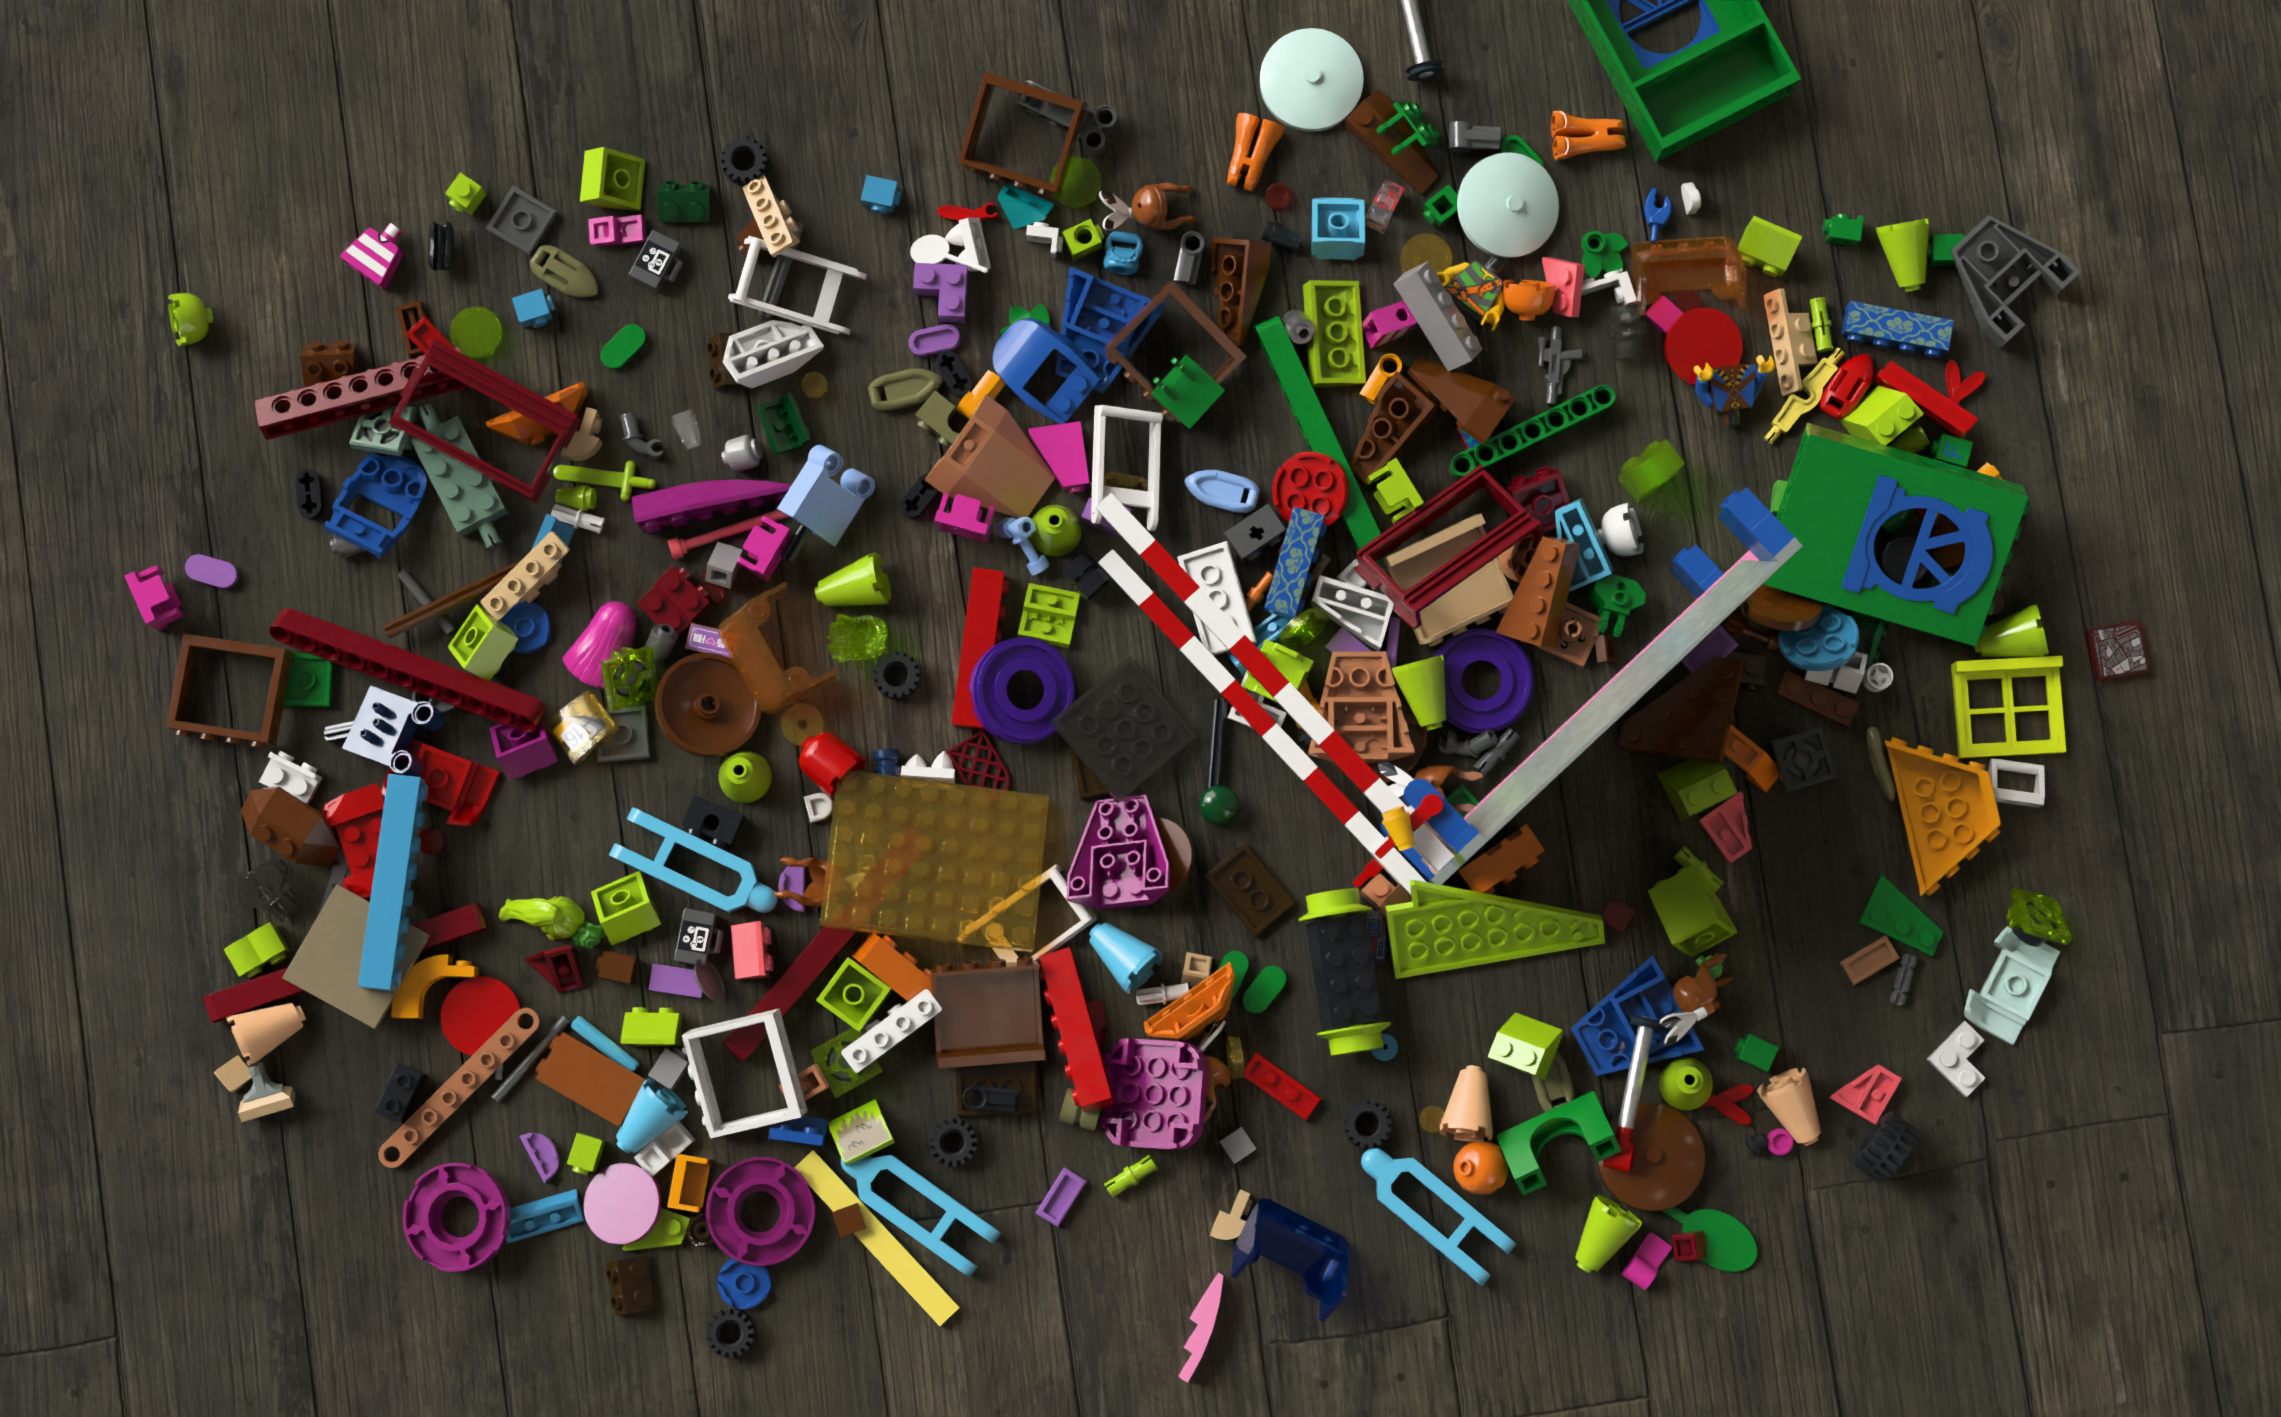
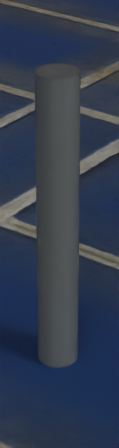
M406 569L397 575L422 606L433 602ZM444 614L433 618L447 635L455 631L456 628Z

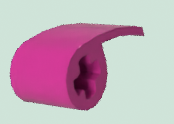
M1649 1233L1626 1265L1622 1275L1645 1291L1654 1280L1658 1272L1657 1268L1670 1252L1672 1246L1655 1234Z

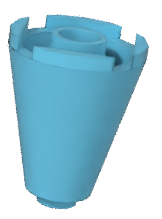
M1107 922L1102 925L1100 923L1096 924L1089 933L1091 936L1090 944L1127 994H1130V989L1135 992L1144 985L1154 973L1151 970L1154 963L1159 966L1162 961L1163 953L1158 949Z
M648 1078L644 1081L616 1135L617 1145L626 1153H630V1151L637 1153L688 1114V1111H683L686 1105L680 1097L666 1086L663 1089L656 1086L658 1081Z

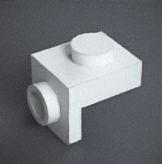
M1042 222L1027 225V241L1051 244V259H1056L1057 252H1062L1063 237L1059 236V228L1049 227V224Z

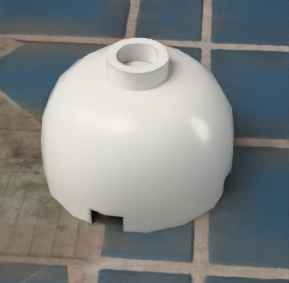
M1630 502L1613 507L1606 512L1601 523L1602 529H1598V535L1602 544H1606L1608 549L1615 555L1623 557L1640 554L1644 549L1643 543L1638 544L1637 538L1642 535L1634 508L1629 509Z

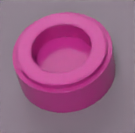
M1774 1129L1766 1137L1768 1140L1766 1147L1774 1155H1786L1793 1148V1137L1785 1129Z

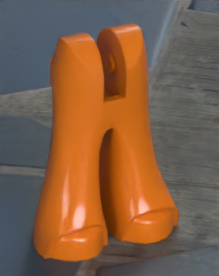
M1553 111L1551 135L1554 138L1552 146L1554 159L1563 160L1583 153L1613 151L1626 147L1625 136L1610 135L1622 133L1625 130L1624 121L1619 119H1587L1575 117L1563 111Z
M1238 113L1236 118L1235 147L1228 171L1227 185L1237 187L1238 181L1242 176L1241 172L1245 171L1248 174L1245 177L1243 190L1253 192L1258 184L1267 158L1273 147L1282 137L1285 128L1276 122L1263 119L1251 158H1248L1251 143L1260 119L1251 114Z

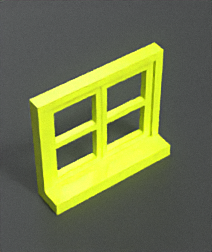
M2062 656L1956 661L1951 664L1959 759L2065 753L2066 741L2059 670L2063 666ZM2045 676L2047 705L2014 707L2011 678ZM2001 679L2003 708L1970 709L1967 680ZM2048 711L2050 740L2017 741L2015 712ZM2004 713L2006 742L1972 744L1970 715Z

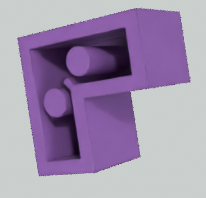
M915 263L914 294L917 296L939 297V322L966 323L967 265Z

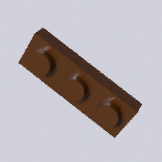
M1789 670L1785 672L1775 694L1846 728L1850 727L1860 704L1822 685L1805 680L1804 677Z

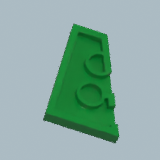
M1882 874L1879 875L1858 923L1932 957L1944 932Z

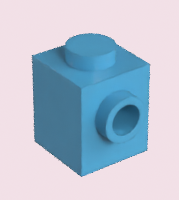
M866 175L861 197L862 206L871 208V211L877 214L893 213L895 205L899 206L902 191L898 190L897 181Z
M542 289L512 298L519 323L523 328L532 325L534 328L542 327L548 324V320L553 319L551 311L555 310L552 297L551 295L546 296Z

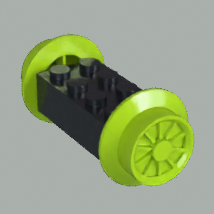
M1358 888L1333 890L1305 896L1308 913L1299 918L1298 921L1310 922L1305 924L1321 1027L1322 1030L1343 1027L1342 1029L1316 1033L1317 1036L1329 1041L1331 1056L1384 1048L1381 1032L1389 1027L1391 1022L1368 1024L1382 1021L1366 914H1362L1373 911L1372 907L1361 904Z

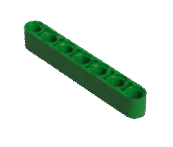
M1599 385L1488 439L1484 444L1479 443L1457 454L1449 465L1450 475L1455 480H1459L1479 465H1482L1484 470H1487L1606 412L1615 401L1614 390L1608 385ZM1599 393L1605 394L1608 397V403H1598L1596 395ZM1572 406H1583L1585 414L1582 416L1576 415L1572 410ZM1549 417H1559L1562 425L1560 427L1552 426L1549 423ZM1533 427L1538 431L1539 436L1534 439L1529 438L1526 435L1525 429ZM1502 440H1513L1515 448L1512 450L1505 449L1502 445ZM1487 450L1491 453L1492 459L1490 461H1483L1479 458L1478 452ZM1463 461L1468 465L1469 470L1461 473L1456 470L1455 463Z

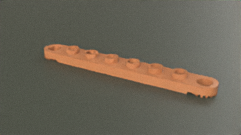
M528 1007L521 1008L515 1012L380 1147L378 1153L380 1162L389 1168L401 1165L538 1029L540 1025L539 1014L534 1009ZM527 1013L533 1017L534 1023L531 1028L525 1029L520 1026L519 1017L522 1014ZM393 1146L399 1150L400 1157L397 1161H389L385 1152L388 1147Z

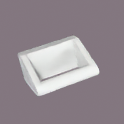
M1990 759L1988 772L1990 773L1996 802L2037 808L2044 805V765ZM1997 770L2036 775L2034 793L1997 788Z

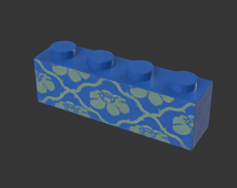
M1850 301L1845 308L1841 337L1847 338V341L1860 344L1866 341L1873 343V346L1878 348L1893 346L1898 347L1899 351L1904 353L1919 351L1925 352L1924 355L1927 357L1940 358V355L1944 356L1949 351L1954 320Z
M1298 507L1293 508L1264 607L1265 612L1294 620L1296 613H1302L1306 599L1301 598L1303 588L1309 589L1313 574L1308 573L1310 563L1316 564L1320 549L1315 548L1318 538H1324L1327 524L1323 523L1324 515Z

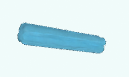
M578 1016L572 1022L571 1027L611 1060L632 1072H635L638 1068V1061L583 1017Z

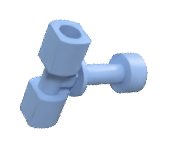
M1019 517L1017 520L1015 518H1004L995 525L996 532L1000 537H1013L1012 543L1020 544L1030 561L1026 566L1031 575H1036L1049 567L1050 564L1045 555L1038 556L1028 539L1031 533L1036 531L1035 523L1031 518Z

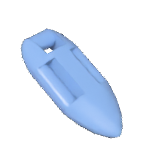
M1220 470L1198 471L1185 478L1186 487L1191 494L1207 505L1236 513H1247L1256 508L1260 489L1255 482L1248 478ZM1244 489L1249 490L1247 502L1240 503Z

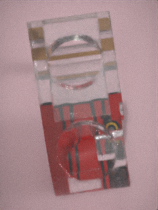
M1386 178L1366 213L1365 225L1384 234L1405 187Z

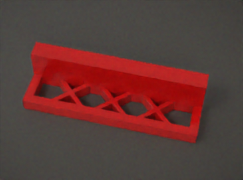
M1891 360L1884 370L1881 369L1876 376L1875 384L1877 386L1906 393L1924 413V417L1954 437L1964 439L1978 420L1976 416Z

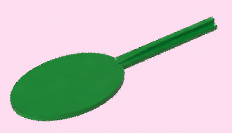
M1675 1206L1662 1210V1212L1683 1224L1682 1233L1704 1231L1707 1257L1700 1260L1719 1270L1736 1272L1749 1268L1755 1262L1757 1246L1752 1234L1740 1221L1729 1214L1713 1209H1700L1688 1215Z

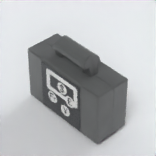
M652 230L634 265L631 267L632 269L629 272L631 280L657 293L660 291L664 281L674 282L683 265L682 261L677 258L682 249L680 243ZM676 263V265H675L673 271L671 272L670 276H668V274H669V272H670V270H671L673 264Z
M684 908L677 946L674 951V961L695 965L696 961L700 958L701 965L706 966L710 954L720 953L724 932L715 928L716 914ZM714 933H716L717 939L715 949H711Z

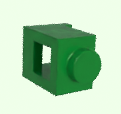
M1449 184L1424 203L1423 209L1425 212L1423 216L1431 226L1436 224L1440 228L1458 214V195ZM1444 207L1446 212L1440 214L1436 209Z
M1837 214L1830 219H1824L1822 234H1826L1825 243L1856 247L1861 241L1864 216L1858 215L1854 220L1849 215Z

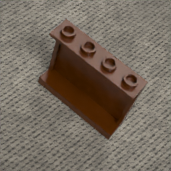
M1032 957L1017 958V962L1006 963L1005 959L990 960V964L979 965L978 961H968L959 967H952L951 963L937 964L936 968L930 969L932 995L942 1007V1011L934 1016L938 1069L1046 1060L1043 1047L1038 969H1040V965L1037 960L1033 961Z

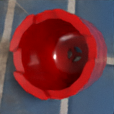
M823 732L815 737L809 736L801 745L803 749L799 757L801 770L830 799L834 798V794L841 796L856 782L857 779L854 775L858 769L864 770L867 764L866 759L839 736L831 732Z

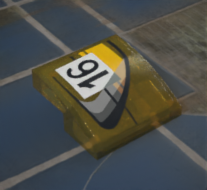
M587 690L573 699L545 724L573 764H580L596 746L603 747L619 730L591 690Z

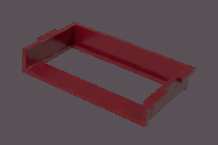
M434 339L418 369L414 368L400 394L403 398L388 423L390 427L537 504L552 477L547 474L561 447L567 449L582 420L578 419L577 415ZM428 366L443 372L559 434L531 486L401 418Z
M1479 465L1356 551L1358 566L1354 569L1374 591L1379 588L1396 605L1393 608L1394 611L1414 631L1422 625L1420 611L1529 534L1540 542L1543 537L1542 526L1538 519H1535L1484 470L1482 465ZM1482 487L1512 515L1511 518L1405 592L1376 563L1380 558Z

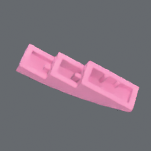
M1219 1272L1190 1316V1319L1198 1325L1184 1348L1190 1351L1192 1355L1178 1375L1187 1383L1203 1356L1214 1327L1223 1283V1275Z

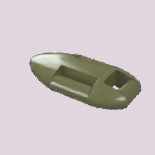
M550 245L540 246L530 260L532 272L540 280L563 294L580 298L592 297L598 294V284L590 269L563 250ZM546 255H550L544 266L541 267L540 264Z
M917 368L883 375L871 382L868 387L871 404L875 409L881 411H892L920 404L926 401L934 391L937 392L942 386L943 378L933 371ZM879 389H885L887 401H881Z
M1870 727L1867 730L1866 738L1873 770L1884 795L1890 801H1893L1896 788L1884 749L1883 739L1876 727Z
M1556 1051L1545 1081L1531 1076L1538 1101L1545 1112L1576 1099L1567 1064L1561 1054ZM1561 1097L1565 1098L1566 1102L1552 1106L1550 1102Z

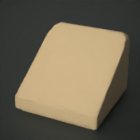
M1187 952L1181 984L1188 983V986L1194 987L1209 977L1213 957Z
M239 1055L214 1072L231 1093L237 1092L252 1079L249 1067Z

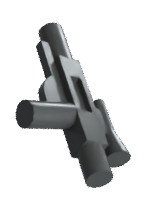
M1556 326L1551 328L1550 348H1546L1547 337H1538V366L1543 367L1544 362H1549L1548 374L1545 376L1547 380L1546 405H1557V395L1562 393L1563 375L1569 370L1570 361L1583 358L1581 349L1561 351L1562 327Z

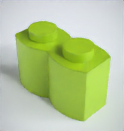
M269 922L232 943L224 951L238 976L252 979L263 972L262 967L268 963H271L273 966L286 959L284 954L289 952L290 949L275 923Z

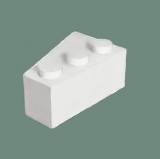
M1319 575L1311 606L1374 650L1380 651L1394 603L1384 594Z

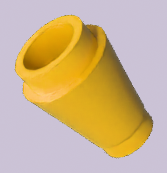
M1399 806L1382 813L1384 819L1382 824L1398 847V850L1403 851L1415 846L1409 811L1406 812L1404 806Z

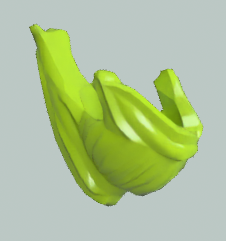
M554 896L549 900L533 898L512 901L508 898L506 904L499 912L501 921L511 918L525 921L548 933L547 937L552 941L572 937L577 932L578 927L583 926L585 920L582 908L573 900L563 896Z

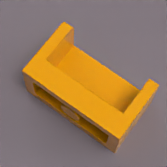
M677 1154L667 1207L698 1213L702 1212L712 1159Z

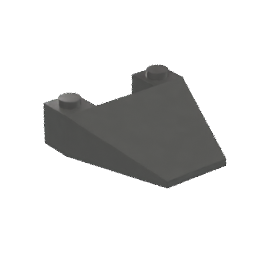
M1990 215L1981 221L1950 251L1981 331L1999 349L2025 326L2007 306L2036 278L2056 296L2081 273L2063 253Z

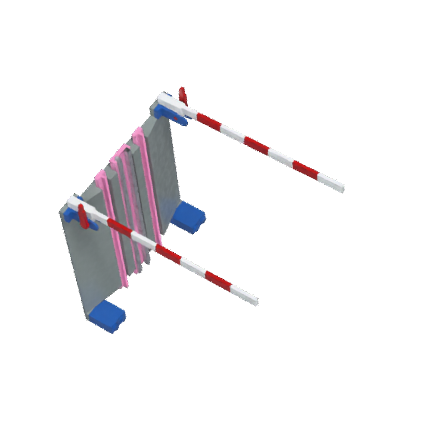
M1747 487L1741 493L1736 489L1720 505L1722 511L1717 517L1749 551L1727 572L1723 573L1696 544L1691 549L1687 546L1683 548L1672 560L1674 566L1669 571L1697 600L1463 818L1431 783L1421 778L1412 780L1404 789L1403 799L1406 803L1405 805L1112 493L1095 507L1381 813L1399 806H1404L1405 811H1409L1415 846L1399 851L1382 822L1380 828L1383 836L1113 549L1098 562L1109 576L1374 857L1352 884L1359 888L1370 877H1375L1384 868L1398 884L1405 888L1410 897L1409 880L1442 885L1803 546Z

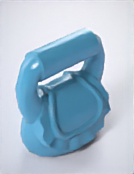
M1113 231L1105 241L1106 255L1104 257V268L1115 274L1131 275L1136 273L1139 267V257L1143 250L1141 237L1134 233ZM1112 241L1137 244L1135 249L1112 246Z

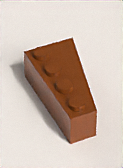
M1542 537L1495 633L1539 647L1556 646L1580 543L1559 537Z

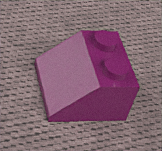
M543 718L536 730L529 733L502 723L489 728L497 760L508 781L521 778L530 772L548 767L558 761L553 742Z

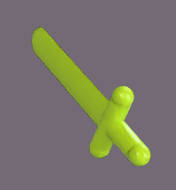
M631 460L626 462L624 473L562 464L557 465L553 470V475L558 480L621 488L620 498L624 502L630 500L632 487L654 489L656 487L654 479L634 477L636 464Z

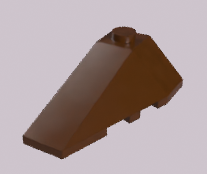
M1379 89L1363 100L1347 117L1344 128L1422 196L1439 175L1419 141L1397 156H1393L1391 153L1393 148L1414 134L1406 119L1382 135H1378L1376 129L1398 114V111L1393 106L1394 102Z
M1213 237L1210 266L1211 272H1215L1217 286L1213 288L1214 295L1219 298L1220 309L1217 312L1219 329L1235 345L1243 346L1269 270L1271 243Z
M1420 357L1407 371L1427 394L1437 397L1441 402L1439 407L1444 412L1450 411L1458 419L1456 424L1461 430L1481 444L1487 441L1516 400L1507 390L1500 388L1494 383L1455 369L1448 371L1445 366Z
M1398 371L1380 390L1373 413L1367 421L1368 425L1365 433L1358 443L1349 466L1351 471L1367 486H1369L1367 482L1368 476L1395 459L1441 410L1440 404Z

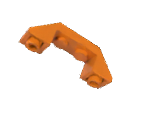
M1730 725L1724 755L1747 773L1745 777L1766 793L1779 777L1776 764L1765 751L1734 726Z

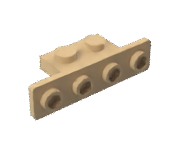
M761 175L745 185L743 191L771 256L776 257L788 248L800 243L797 235L799 227L795 220L789 216L792 213L789 205L785 200L780 202L774 195L766 176Z
M1776 289L1764 295V303L1782 396H1787L1802 390L1799 366H1812L1817 364L1818 361L1809 313H1789L1784 289Z
M549 532L481 600V604L498 621L517 603L524 601L530 603L540 594L538 590L544 584H550L558 576L556 572L562 567L559 561L570 549L555 532Z

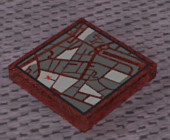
M2140 620L2087 629L2096 681L2151 672Z

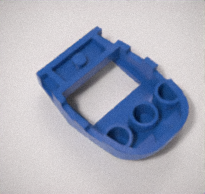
M1034 318L1020 319L1005 331L995 345L993 351L994 368L1002 380L1028 406L1059 424H1066L1102 380L1103 376L1100 373L1096 375L1088 365L1089 360L1071 344L1072 341L1065 335L1058 334L1049 325ZM1054 348H1056L1077 367L1046 405H1043L1023 387Z
M374 452L357 466L358 470L351 478L347 477L342 485L343 489L332 507L333 516L330 522H325L324 527L327 534L330 535L332 533L381 559L406 533L423 499L427 480L425 472L416 462L402 455L380 456ZM359 495L402 516V519L392 532L349 511L348 508L356 496Z

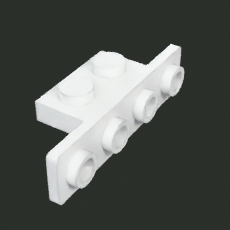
M925 989L902 1006L899 1003L887 1012L889 1016L882 1022L877 1019L865 1028L867 1033L842 1050L841 1054L854 1072L858 1073L940 1013L942 1007L931 992Z

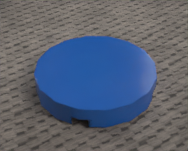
M524 601L517 603L500 620L510 627L519 638L513 650L517 653L530 654L539 651L546 645L551 636L552 624L550 617L541 606L534 602L528 603Z
M730 1259L720 1270L717 1288L721 1298L729 1306L737 1309H751L760 1305L767 1298L771 1289V1275L767 1266H751Z

